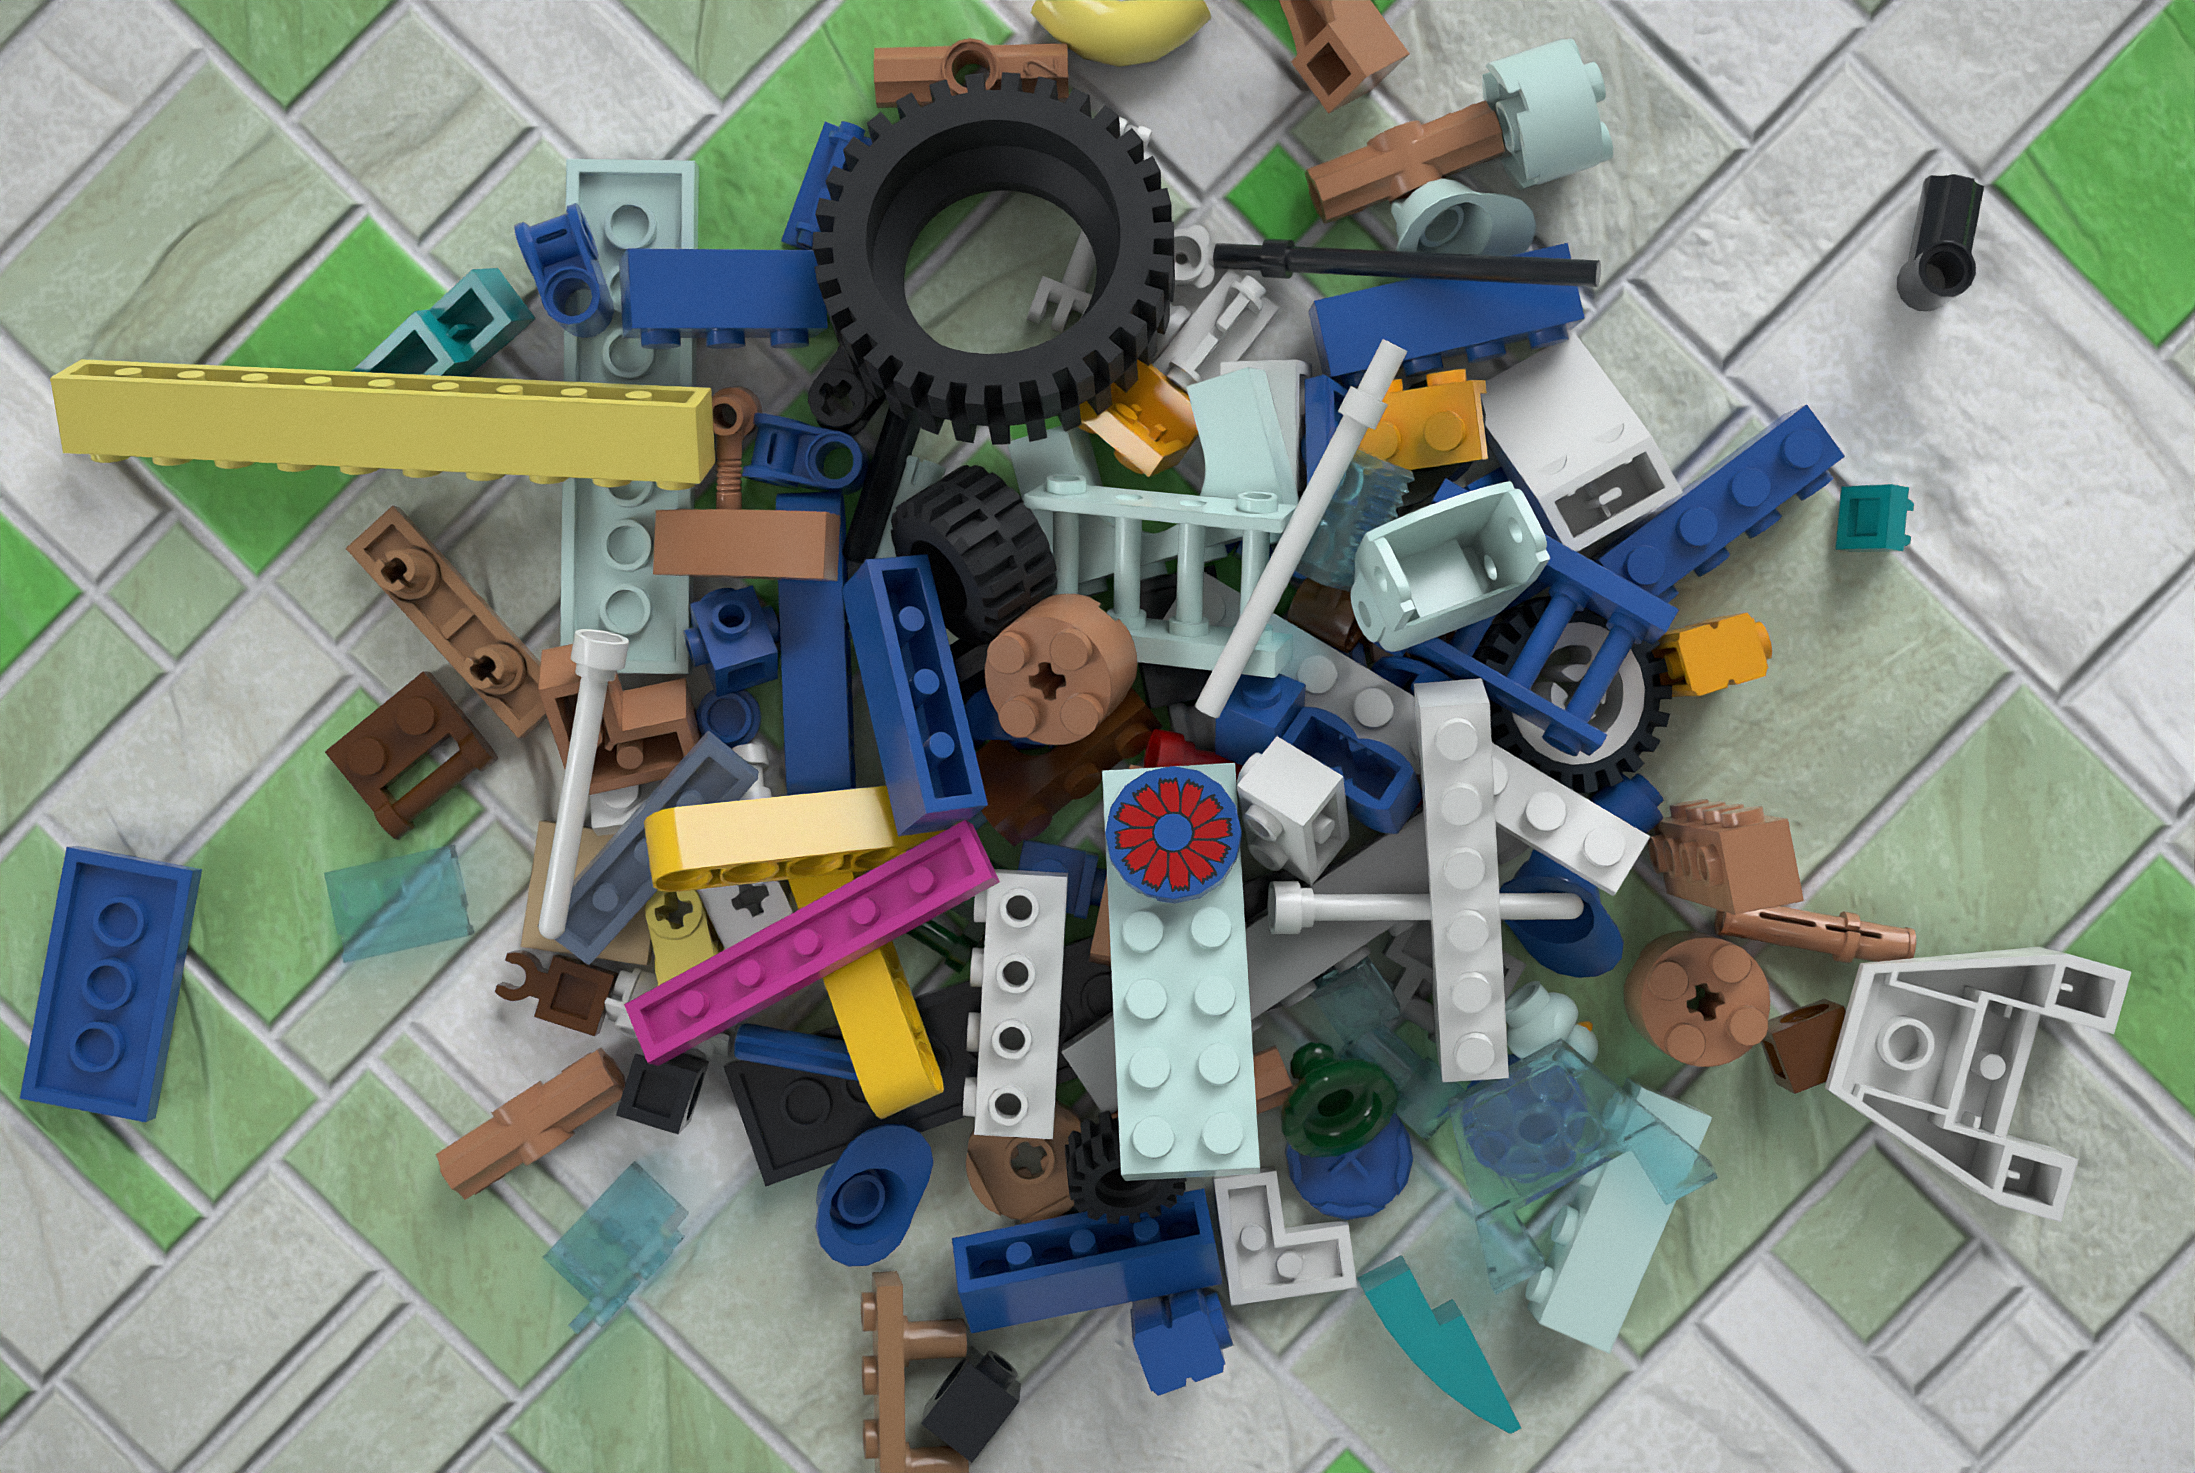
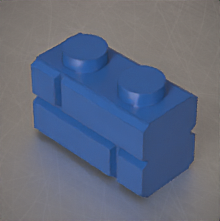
M1203 1288L1169 1294L1165 1297L1159 1296L1132 1302L1130 1314L1133 1344L1151 1392L1153 1391L1157 1396L1186 1386L1187 1378L1198 1382L1223 1373L1224 1365L1226 1364L1223 1349L1234 1346L1217 1292L1205 1296Z

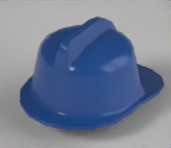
M1533 849L1529 860L1523 863L1513 879L1504 883L1499 888V893H1574L1582 899L1584 904L1583 912L1575 919L1504 920L1527 952L1542 966L1558 974L1576 978L1597 977L1613 970L1622 959L1624 941L1618 927L1601 904L1598 887L1539 851Z
M884 1124L867 1130L849 1143L838 1161L825 1171L817 1189L816 1204L818 1211L815 1228L820 1246L832 1260L848 1267L869 1266L885 1259L901 1244L927 1187L933 1167L931 1146L919 1131L903 1124Z

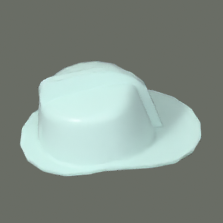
M1441 178L1430 181L1416 189L1408 198L1394 200L1391 206V213L1396 221V233L1399 240L1397 251L1512 256L1527 251L1533 242L1536 229L1532 209L1520 198L1506 194L1474 192L1460 182Z

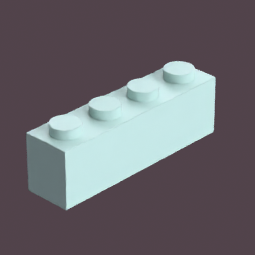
M1626 1078L1622 1090L1614 1089L1602 1112L1601 1123L1606 1126L1596 1149L1589 1147L1579 1163L1576 1182L1580 1183L1572 1205L1571 1207L1564 1205L1554 1221L1551 1230V1240L1555 1244L1546 1265L1539 1263L1533 1270L1527 1284L1525 1297L1527 1300H1530L1527 1308L1539 1324L1610 1354L1712 1117L1690 1104L1629 1078Z

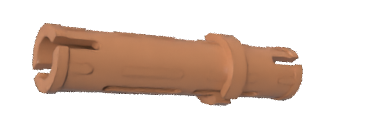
M1777 906L1737 915L1717 909L1715 914V934L1718 936L1727 935L1779 946L1832 954L1835 961L1842 963H1851L1854 958L1873 962L1914 958L1916 950V933L1913 928H1899L1860 921L1857 913L1843 911L1837 917Z

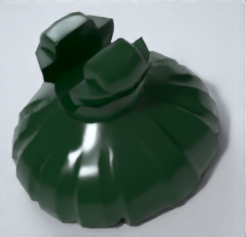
M1309 1042L1293 1052V1058L1290 1062V1073L1293 1078L1299 1079V1082L1288 1093V1097L1284 1101L1281 1110V1131L1292 1149L1300 1155H1309L1311 1158L1338 1157L1360 1149L1373 1141L1390 1123V1118L1398 1104L1397 1097L1399 1093L1392 1078L1384 1069L1374 1062H1368L1364 1059L1348 1058L1342 1060L1340 1058L1336 1060L1333 1058L1334 1050L1332 1046L1323 1043Z

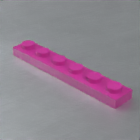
M963 820L624 1004L647 1063L659 1066L998 884L1000 881L973 824Z

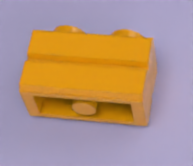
M1748 613L1710 618L1687 625L1685 628L1667 631L1658 640L1661 645L1651 650L1655 658H1665L1668 672L1659 674L1660 685H1672V697L1701 696L1728 688V685H1738L1764 677L1769 668L1767 660L1772 658V645L1765 626L1760 621L1755 622L1754 617L1751 618Z

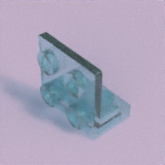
M636 1161L617 1178L542 1257L588 1300L568 1325L577 1335L591 1320L602 1328L641 1284L634 1275L638 1272L647 1281L685 1238L677 1228L689 1212Z

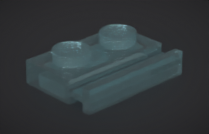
M455 845L324 873L337 935H341L344 953H342L343 963L475 934L473 925H470L466 908L469 905Z

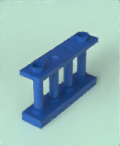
M1445 478L1430 505L1469 491ZM1545 534L1547 541L1546 551L1550 556V560L1536 580L1550 587L1548 593L1552 599L1507 677L1472 658L1496 615L1457 629L1449 644L1436 637L1401 651L1390 652L1385 650L1379 641L1374 643L1382 650L1397 657H1403L1405 652H1408L1455 680L1481 678L1488 699L1544 730L1542 738L1549 745L1571 756H1577L1580 751L1590 756L1602 746L1608 735L1588 724L1632 645L1634 643L1641 644L1643 640L1653 645L1667 632L1679 609ZM1586 607L1608 620L1606 626L1610 632L1567 707L1563 710L1530 691L1574 612L1583 611Z

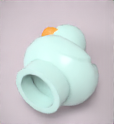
M1533 981L1517 989L1505 1001L1506 1023L1508 1024L1506 1031L1507 1044L1510 1051L1517 1057L1533 1066H1545L1551 1062L1552 1052L1554 1051L1558 1060L1565 1066L1573 1069L1585 1068L1596 1059L1599 1049L1598 1040L1591 1031L1593 1024L1590 1021H1582L1576 1024L1579 1012L1575 1002L1568 996L1557 992L1548 993L1539 981Z

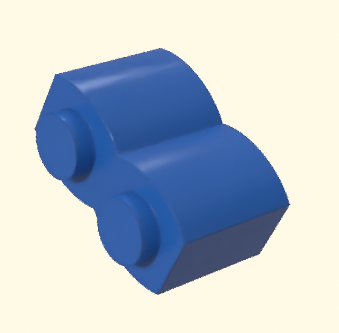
M1302 707L1281 738L1343 776L1348 811L1358 821L1371 829L1388 834H1398L1422 799V792L1415 771L1410 762L1399 751L1380 741L1364 738L1358 739L1350 725L1339 716L1327 710L1316 707Z

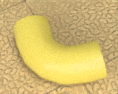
M1036 0L1030 12L1060 43H1067V48L1081 58L1116 67L1157 61L1186 43L1211 19L1210 11L1204 0Z

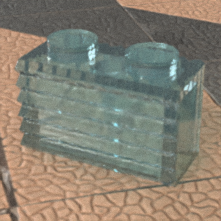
M1358 447L1295 571L1324 586L1351 592L1355 577V554L1365 533L1398 517L1395 508L1404 505L1401 496L1409 493L1407 483L1415 480L1412 471Z

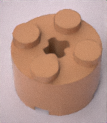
M1057 594L1041 600L1005 628L990 643L987 649L985 682L990 700L998 713L1000 725L1006 733L1017 738L1026 737L1042 744L1063 745L1081 740L1093 732L1122 703L1136 678L1137 652L1129 630L1118 618L1114 621L1106 612L1099 608L1101 603L1088 596Z
M1696 931L1671 932L1648 943L1639 953L1640 956L1635 962L1631 973L1628 972L1624 984V1004L1632 1026L1649 1044L1677 1061L1697 1067L1723 1065L1744 1055L1754 1045L1760 1043L1767 1034L1771 1002L1769 986L1758 963L1740 946ZM1695 986L1705 989V997L1699 1000V1007L1694 1010L1687 1006V1001L1696 997Z

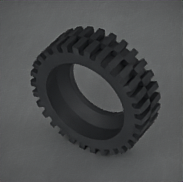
M1002 72L1001 90H986L983 73L965 75L968 93L952 96L947 79L930 84L933 103L920 107L911 92L896 101L900 117L897 123L892 125L882 112H879L867 122L872 142L870 147L855 136L843 149L849 172L833 165L825 181L831 200L819 198L815 216L821 232H813L812 249L818 264L814 268L817 283L837 341L841 344L848 364L854 373L860 371L866 389L877 400L884 393L886 394L890 410L906 421L915 408L921 429L939 435L944 420H950L955 439L968 443H974L977 425L988 426L992 445L1011 444L1010 426L1026 424L1029 442L1047 438L1045 419L1058 415L1065 432L1082 425L1079 405L1085 401L1090 404L1097 416L1112 406L1111 384L1114 382L1127 393L1138 381L1137 360L1149 366L1157 353V333L1165 335L1170 320V302H1174L1175 253L1172 204L1168 188L1161 189V170L1154 157L1151 156L1144 160L1143 140L1133 128L1120 137L1119 115L1108 106L1104 105L1092 119L1090 95L1073 87L1066 102L1062 103L1058 100L1057 81L1039 76L1033 94L1023 92L1020 73ZM985 192H1022L1043 198L1055 204L1071 216L1087 236L1096 260L1097 273L1093 295L1081 319L1068 330L1051 340L1034 347L1007 353L983 354L960 351L943 346L930 337L913 316L907 304L904 289V276L908 256L914 242L924 227L948 206L969 196Z

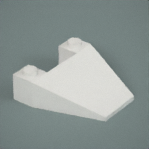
M2041 947L1860 963L1825 1089L1973 1192L1998 1205L2061 1222L2078 1159L2047 1145L2007 1135L2041 1014L2114 1034L2132 972Z

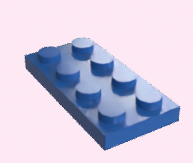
M82 846L66 847L20 1099L141 1122H148L156 1118L202 869Z

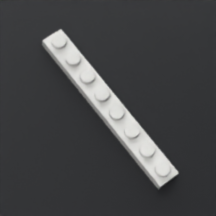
M1204 572L1203 616L1209 619V625L1233 628V625L1240 618L1241 593ZM1177 598L1163 620L1169 621L1170 617L1176 615ZM1272 613L1267 624L1273 626V632L1293 634L1292 661L1280 674L1306 684L1305 707L1321 708L1339 716L1350 725L1358 739H1372L1393 747L1410 762L1417 779L1421 781L1415 697ZM1492 743L1496 826L1614 896L1650 836Z

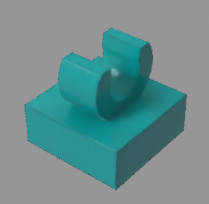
M1894 484L1841 486L1835 549L1848 552L1903 551L1904 546L1911 544V536L1905 534L1907 511H1914V503L1908 499L1909 487Z

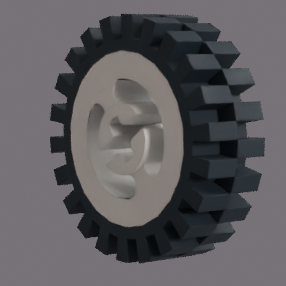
M1549 595L1526 600L1523 606L1512 607L1502 613L1500 616L1503 621L1499 624L1490 625L1484 635L1487 641L1484 646L1477 647L1472 658L1507 677L1552 597ZM1586 607L1583 611H1575L1551 652L1553 653L1562 647L1567 648L1571 653L1569 663L1542 668L1540 674L1552 682H1534L1530 691L1565 710L1567 705L1564 703L1567 700V696L1569 695L1572 698L1610 632L1606 626L1608 620ZM1643 640L1641 644L1634 643L1600 701L1597 715L1593 714L1591 719L1594 717L1595 719L1590 725L1606 733L1608 736L1602 746L1590 756L1581 751L1577 756H1571L1555 749L1543 740L1544 730L1489 699L1492 743L1577 793L1598 791V786L1612 787L1624 781L1620 772L1635 773L1645 764L1639 755L1642 752H1654L1661 740L1652 735L1654 728L1667 727L1670 713L1659 711L1661 699H1672V685H1660L1659 674L1668 672L1665 658H1655L1651 651L1661 644L1658 640L1653 645ZM1554 682H1570L1565 692Z

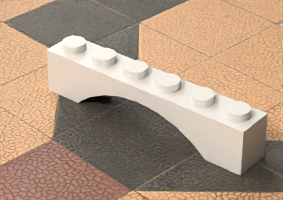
M1481 678L1414 684L1417 744L1431 909L1435 1037L1442 1081L1458 1082L1509 1078L1490 702Z

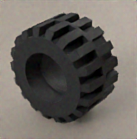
M968 465L960 466L898 505L896 512L892 513L891 525L893 529L890 532L896 557L928 554L945 629H948L955 637L962 641L967 640L972 645L978 646L983 643L987 645L1031 607L1038 604L1041 600L1053 596L1052 592L1057 590V578L1054 573L1057 571L1055 559L1050 551L1048 539L1031 509L1024 505L1023 499L1012 487L1010 488L995 473L991 472L989 474L984 467L973 465L972 467Z

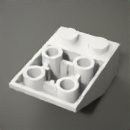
M1572 333L1568 335L1569 340L1548 346L1485 382L1487 393L1480 394L1486 413L1485 438L1508 480L1512 482L1515 489H1520L1524 493L1544 534L1578 552L1682 494L1683 491L1652 435L1577 335Z

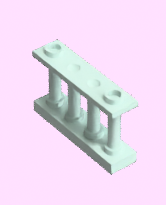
M1076 474L1050 475L1047 477L1046 483L1024 495V505L1027 508L1053 511V557L1057 569L1054 572L1057 578V590L1052 592L1053 596L1057 594H1078L1079 513L1115 517L1114 608L1108 610L1107 614L1114 621L1119 618L1129 630L1135 644L1137 662L1213 671L1236 624L1233 625V628L1209 625V619L1203 616L1205 526L1243 530L1241 616L1269 562L1270 532L1282 533L1297 505L1279 504L1278 495L1268 492H1244L1238 494L1237 499L1090 486L1086 485L1087 478L1085 476ZM1142 520L1179 523L1176 615L1170 617L1169 621L1146 618V612L1140 609ZM1267 624L1242 674L1275 678L1292 661L1293 634L1273 632V626Z

